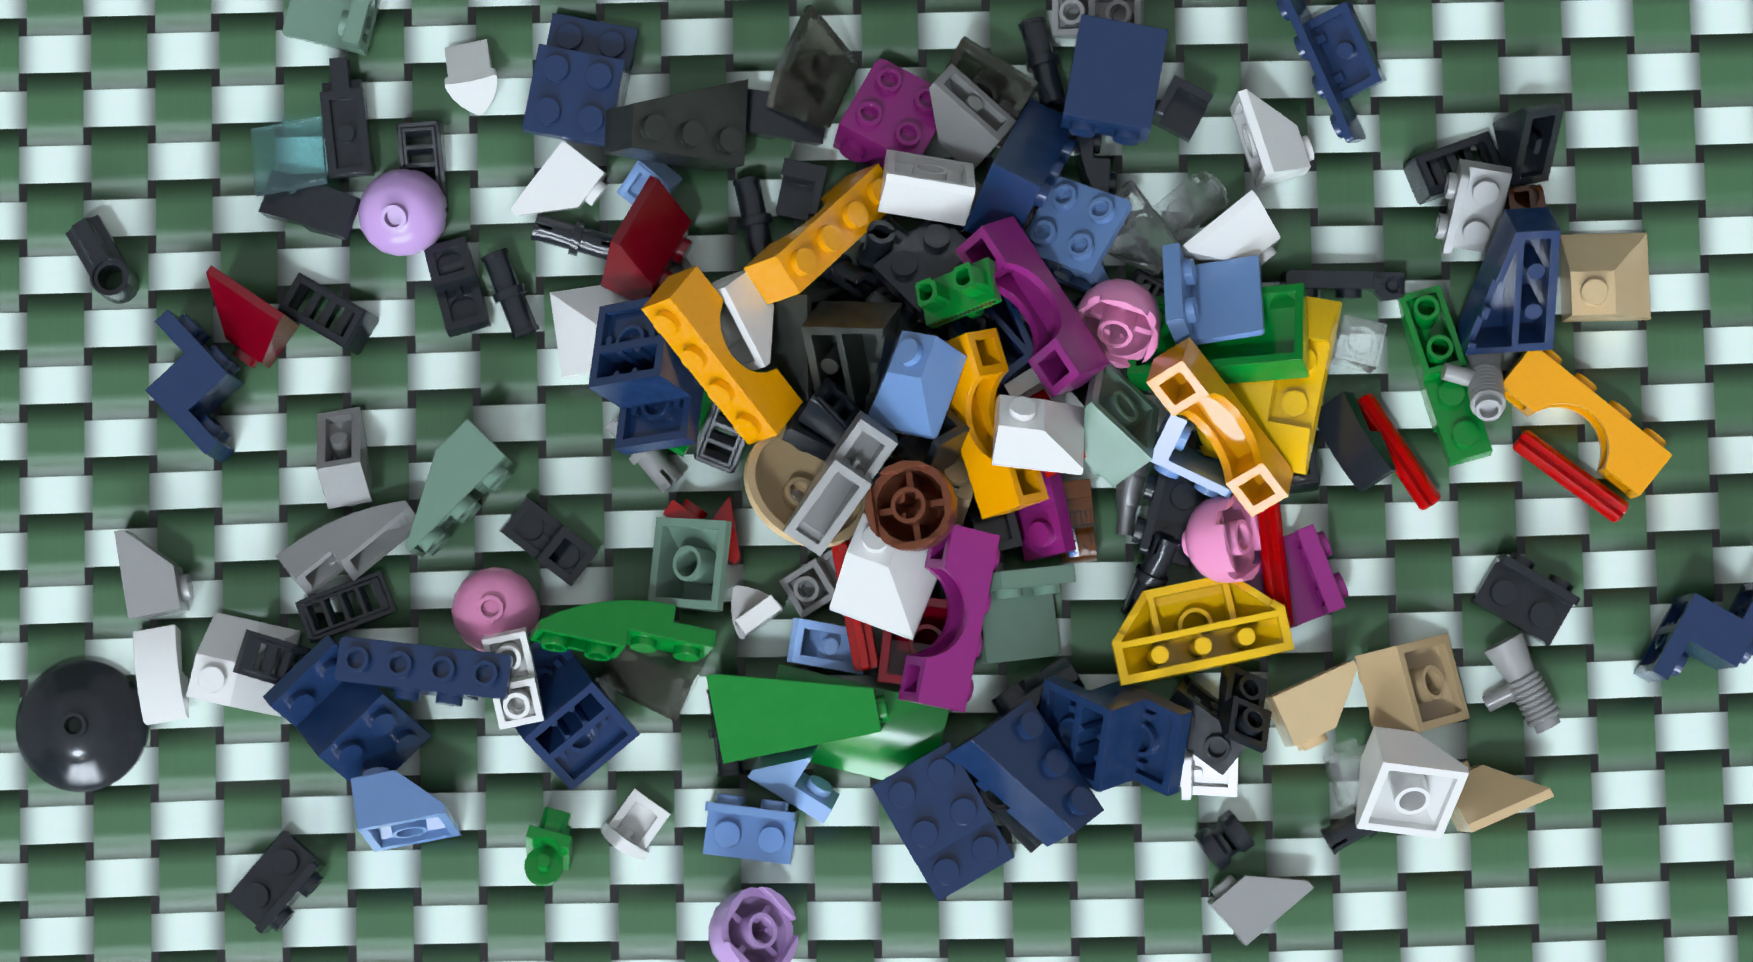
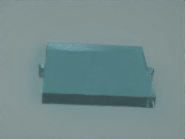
M321 116L291 122L289 119H284L280 124L251 129L254 189L257 196L285 191L293 194L297 189L328 184L324 130Z

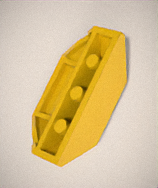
M1209 578L1142 591L1111 641L1120 686L1166 679L1294 650L1286 609L1283 604L1274 599L1272 600L1243 581L1224 583L1216 582Z

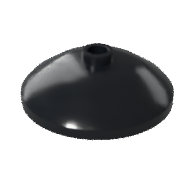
M90 660L68 661L56 665L41 674L29 686L22 697L16 716V739L26 764L46 783L72 792L100 790L113 785L125 777L142 756L149 733V725L143 722L138 688L133 681L113 666ZM74 717L79 718L82 723V728L77 734L71 733L68 728L69 721Z

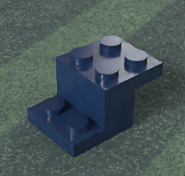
M553 13L547 44H539L522 131L534 135L604 147L606 110L625 105L639 35L638 29Z
M651 297L599 307L588 388L620 408L614 449L624 455L697 444L704 388L689 369L683 365L678 355L663 336L656 331L652 322L641 310Z
M167 309L154 322L184 354L145 391L205 455L223 463L235 451L227 442L232 435L216 418H211L210 415L244 384L236 375L241 368L224 350L221 351L215 344L210 347L206 343L212 337L194 318L191 319L185 312L179 317Z
M1753 583L1741 586L1728 611L1697 593L1675 597L1633 674L1648 682L1668 680L1671 675L1674 677L1679 675L1689 655L1715 670L1738 667L1739 663L1746 664L1753 655Z
M530 641L544 721L520 725L515 728L522 739L572 791L638 737L640 733L610 700L591 671L571 649H567L565 652H552L543 649L541 643Z
M328 634L263 696L270 707L297 728L317 756L350 783L351 778L363 776L362 773L371 768L385 767L389 771L397 770L432 736L418 720L398 704L386 688L336 680L334 676L339 644Z
M1058 675L1044 678L1039 713L1089 788L1102 792L1135 780L1167 797L1179 792L1192 711L1135 684L1120 686V682L1117 681L1089 691Z
M950 742L871 786L938 902L1014 858L1013 853L996 826L991 813L965 768L959 763L953 765L944 757V755L953 750Z

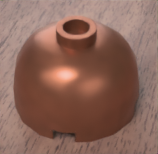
M902 460L885 467L879 473L881 476L866 494L865 514L873 533L880 537L884 543L901 551H924L939 545L951 533L958 518L959 501L953 484L939 469L921 461Z

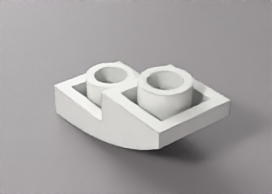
M174 624L134 631V663L143 722L146 725L189 718V697H186L188 677L182 672L181 630Z
M523 627L482 636L481 641L484 652L509 654L514 659L508 698L506 700L493 699L500 730L544 721L539 685L527 628Z

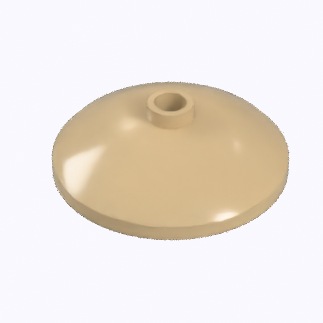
M784 426L777 436L758 441L751 449L744 466V486L748 499L759 518L782 538L804 546L784 533L783 529L825 461L807 452H802L790 443L782 440L786 426ZM866 494L828 547L839 545L854 535L862 513L865 514Z

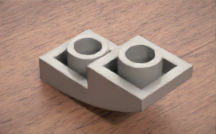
M1052 0V36L1054 38L1076 39L1081 14L1144 25V0Z
M832 550L826 552L821 557L813 559L779 581L801 618L808 616L832 601L837 584Z

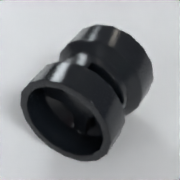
M1229 809L1218 817L1217 824L1210 829L1203 828L1193 835L1203 852L1219 871L1230 864L1231 857L1237 852L1245 853L1255 845L1249 833ZM1222 832L1226 836L1228 841L1231 843V845H1229L1227 841L1224 839V837L1221 835Z

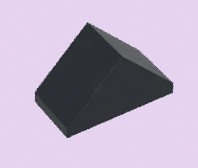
M1561 102L1524 107L1492 123L1502 166L1511 167L1512 169L1510 187L1549 180L1565 108Z

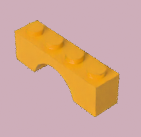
M879 163L845 176L821 198L824 206L818 213L788 235L769 244L743 268L767 305L800 294L867 232V227L871 222L880 220L887 214L878 212L883 170Z
M696 265L668 276L641 310L748 445L777 436L803 401L777 368L767 372H755L742 366L732 356L723 339L720 325L723 298Z
M991 328L968 332L946 341V343L967 356L949 409L970 428L961 448V455L968 472L981 518L987 519L1012 513L1049 499L1040 470L992 465L995 396L1001 380L1009 371L997 329Z
M1191 338L1185 339L1154 358L1146 383L1172 416L1181 415L1188 418L1204 433L1220 460L1226 485L1251 517L1288 497L1294 473L1293 469Z
M1553 350L1524 351L1503 377L1506 400L1527 417L1548 408H1564L1581 415L1593 427L1599 440L1600 459L1596 472L1628 498L1632 499L1640 496L1673 455L1664 448L1667 444L1666 441L1653 430L1645 428L1642 431L1630 421L1631 413L1619 403L1613 400L1607 403L1595 393L1597 390L1596 385L1580 373H1576L1573 376L1560 365L1563 360Z

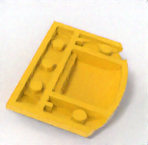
M1306 296L1309 377L1226 384L1290 465L1294 473L1307 475L1343 305L1339 301ZM1195 425L1203 445L1200 446L1203 455L1219 459L1207 437Z

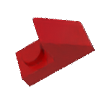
M729 496L712 520L732 522L728 561L737 567L742 558L733 502ZM686 499L682 505L672 500L663 512V515L669 518L705 519L707 513Z

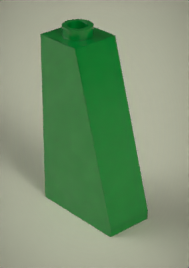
M723 674L706 675L723 764L882 732L880 723L889 721L884 695L875 697L873 688Z

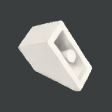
M562 140L509 210L515 215L526 216L581 209L586 202L593 206L607 188V185L602 182L607 174Z

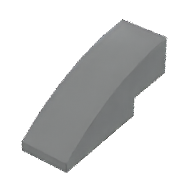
M860 410L811 482L785 525L783 532L821 557L872 486L874 476L898 445L897 435Z
M405 500L354 512L325 524L300 538L276 555V557L288 574L309 597L343 570L355 581L409 537L415 514Z

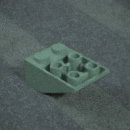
M468 419L435 451L406 544V548L410 552L421 557L427 552L433 556L441 550L451 538L447 532L458 521L462 524L467 523L482 507L478 501L489 490L493 493L499 491L513 476L509 470L515 463Z

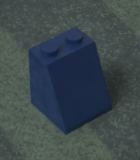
M1081 14L1060 127L1069 129L1071 134L1079 137L1090 138L1094 137L1095 134L1111 136L1114 142L1122 145L1133 146L1139 142L1147 143L1153 121L1168 30Z

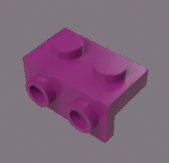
M1041 471L1049 499L1015 511L1023 543L1021 547L1025 562L1056 557L1058 554L1076 550L1060 473L1046 478Z

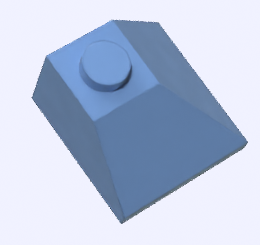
M902 330L892 348L868 416L893 432L929 439L937 438L967 356L937 336Z
M376 767L365 770L362 773L363 776L351 778L357 830L374 852L461 836L460 826L446 805L396 770L389 771L385 767Z

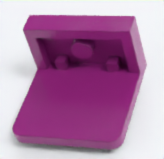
M885 59L877 60L841 119L833 147L838 149L845 158L853 162H863L869 166L879 163L882 170H884L887 149L923 155L937 131L929 87L932 84Z
M1312 524L1284 536L1294 622L1291 628L1345 608L1346 605L1343 598L1349 596L1348 590L1339 572L1333 574L1327 557L1332 555V551L1323 531L1316 532ZM1254 551L1253 564L1261 563L1260 551ZM1260 564L1259 571L1254 579L1243 582L1265 594L1262 564Z

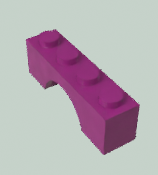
M1014 216L982 225L955 250L963 263L969 262L972 264L987 257L995 261L997 288L1001 295L1018 308L1030 327L1033 336V351L1028 359V363L1051 398L1082 387L1110 364V361Z
M954 525L951 533L939 545L928 549L924 567L939 580L945 591L948 605L947 619L940 636L932 645L920 652L906 655L898 695L899 700L965 712L966 705L971 699L974 689L972 675L975 660L982 649L981 630L984 615L988 612L991 604V593L989 590L992 575L1000 559L998 547L1000 535Z

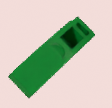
M1437 285L1405 294L1404 297L1397 300L1406 340L1433 432L1438 434L1448 467L1491 456L1493 449L1483 420L1479 419L1471 411L1468 387L1441 380L1440 378L1444 363L1467 367V362L1441 286Z
M617 600L580 605L543 618L531 630L529 641L541 643L543 649L552 652H565L567 649L584 652L586 658L596 661H608L611 658H616L626 647V644H630V648L637 652L654 653L656 650L673 653V657L677 660L696 662L699 659H703L715 647L717 631L674 622L676 605L655 601Z

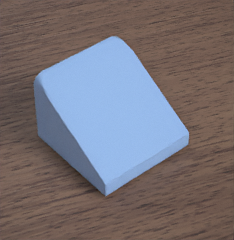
M638 160L617 193L633 205L650 175L659 179L670 195L677 189L683 178L664 163Z

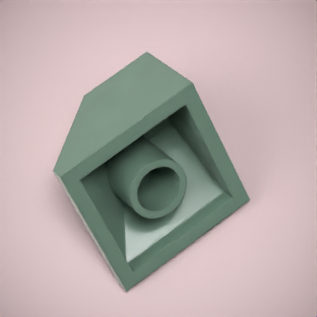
M1111 362L1089 381L1084 412V453L1086 455L1084 461L1092 473L1102 476L1114 487L1153 460L1160 409Z
M656 517L648 601L674 604L676 609L723 611L732 522Z

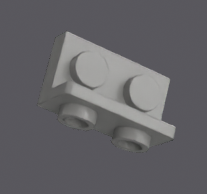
M1459 158L1456 173L1449 172L1446 178L1444 198L1449 199L1446 213L1439 212L1435 225L1434 238L1440 239L1442 254L1451 255L1453 247L1487 253L1502 217L1512 177L1511 167Z

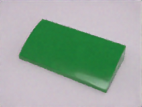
M1304 283L1262 287L1265 326L1263 335L1196 345L1226 384L1309 377L1308 318ZM1154 296L1162 313L1161 336L1157 349L1151 358L1143 362L1144 357L1137 361L1136 359L1127 360L1131 365L1127 367V376L1130 382L1140 391L1151 390L1146 381L1153 359L1176 345L1166 323L1165 296Z
M778 663L775 679L869 687L874 689L875 697L884 695L889 721L880 723L882 732L820 744L810 760L811 763L883 780L941 746L949 710L899 700L898 692Z

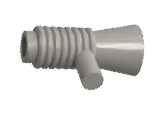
M1504 353L1464 354L1467 362L1466 368L1444 363L1440 375L1441 380L1468 387L1471 411L1479 419L1494 421L1501 416L1506 408L1503 375L1501 372Z
M1522 631L1499 641L1483 651L1508 682V684L1482 696L1489 712L1516 700L1515 703L1519 705L1518 708L1522 711V716H1525L1524 720L1527 721L1528 727H1534L1537 734L1561 722L1557 715L1560 709L1556 707V702H1553L1554 698L1551 697L1548 687L1545 686L1542 676L1539 675L1540 672L1534 669Z

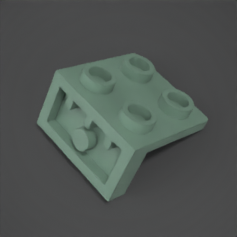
M290 0L282 33L289 38L366 56L381 0Z
M1074 564L993 573L989 590L991 593V604L988 612L984 615L981 630L983 641L981 658L984 664L1053 657L1060 654L1053 594L1060 593L1059 584L1076 582Z

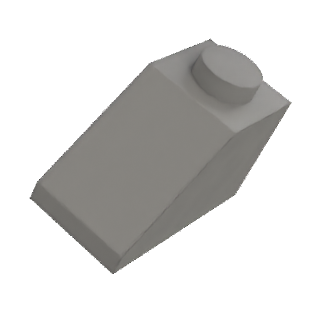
M952 63L929 87L939 144L950 153L954 160L973 163L974 169L1017 122Z
M360 407L317 414L316 470L328 509L372 502V473Z
M125 530L114 531L128 618L141 620L190 611L188 600H193L194 597L190 575L183 574L181 566L134 533Z
M1229 874L1211 889L1215 897L1208 904L1238 940L1247 946L1314 887L1309 881L1303 879L1244 874L1239 875L1235 879Z

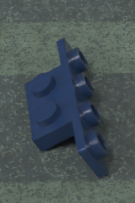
M1276 0L1281 15L1286 21H1291L1297 36L1294 37V43L1297 51L1304 60H1309L1315 73L1312 76V83L1316 92L1322 99L1327 100L1333 114L1330 115V122L1339 138H1344L1347 143H1358L1366 139L1349 99L1379 85L1387 79L1352 3L1346 1L1312 19L1304 0Z
M343 636L339 643L334 677L341 682L381 686L394 691L393 698L398 700L419 702L420 695L423 694L436 696L435 703L462 707L463 699L478 701V697L506 700L509 695L514 659L511 655Z

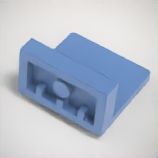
M1058 177L1043 207H1039L1025 234L1058 283L1087 292L1099 283L1110 280L1104 270L1102 261L1132 210V204L1128 199Z
M1180 243L1162 245L1165 318L1176 345L1189 337L1195 345L1264 334L1261 263L1258 256L1253 255L1195 265L1192 258L1186 259Z
M1168 411L1156 434L1153 460L1150 461L1155 464L1154 469L1169 478L1178 479L1180 475L1195 482L1194 487L1209 497L1215 498L1220 494L1229 498L1232 491L1225 483L1220 461L1206 457L1203 453L1185 445L1193 429V422L1181 415L1172 416Z
M717 793L716 801H706L705 811H708L703 854L791 865L797 811L788 810L789 802L761 799L760 807L744 805L745 796Z

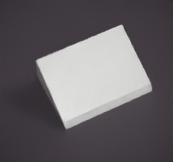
M887 149L878 212L965 226L976 189L974 164Z

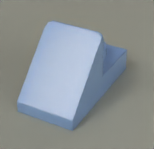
M793 617L787 662L863 675V671H855L853 668L845 626Z
M818 745L760 756L748 778L824 823L840 794L835 792L831 784L825 779L816 775L809 776L803 772Z

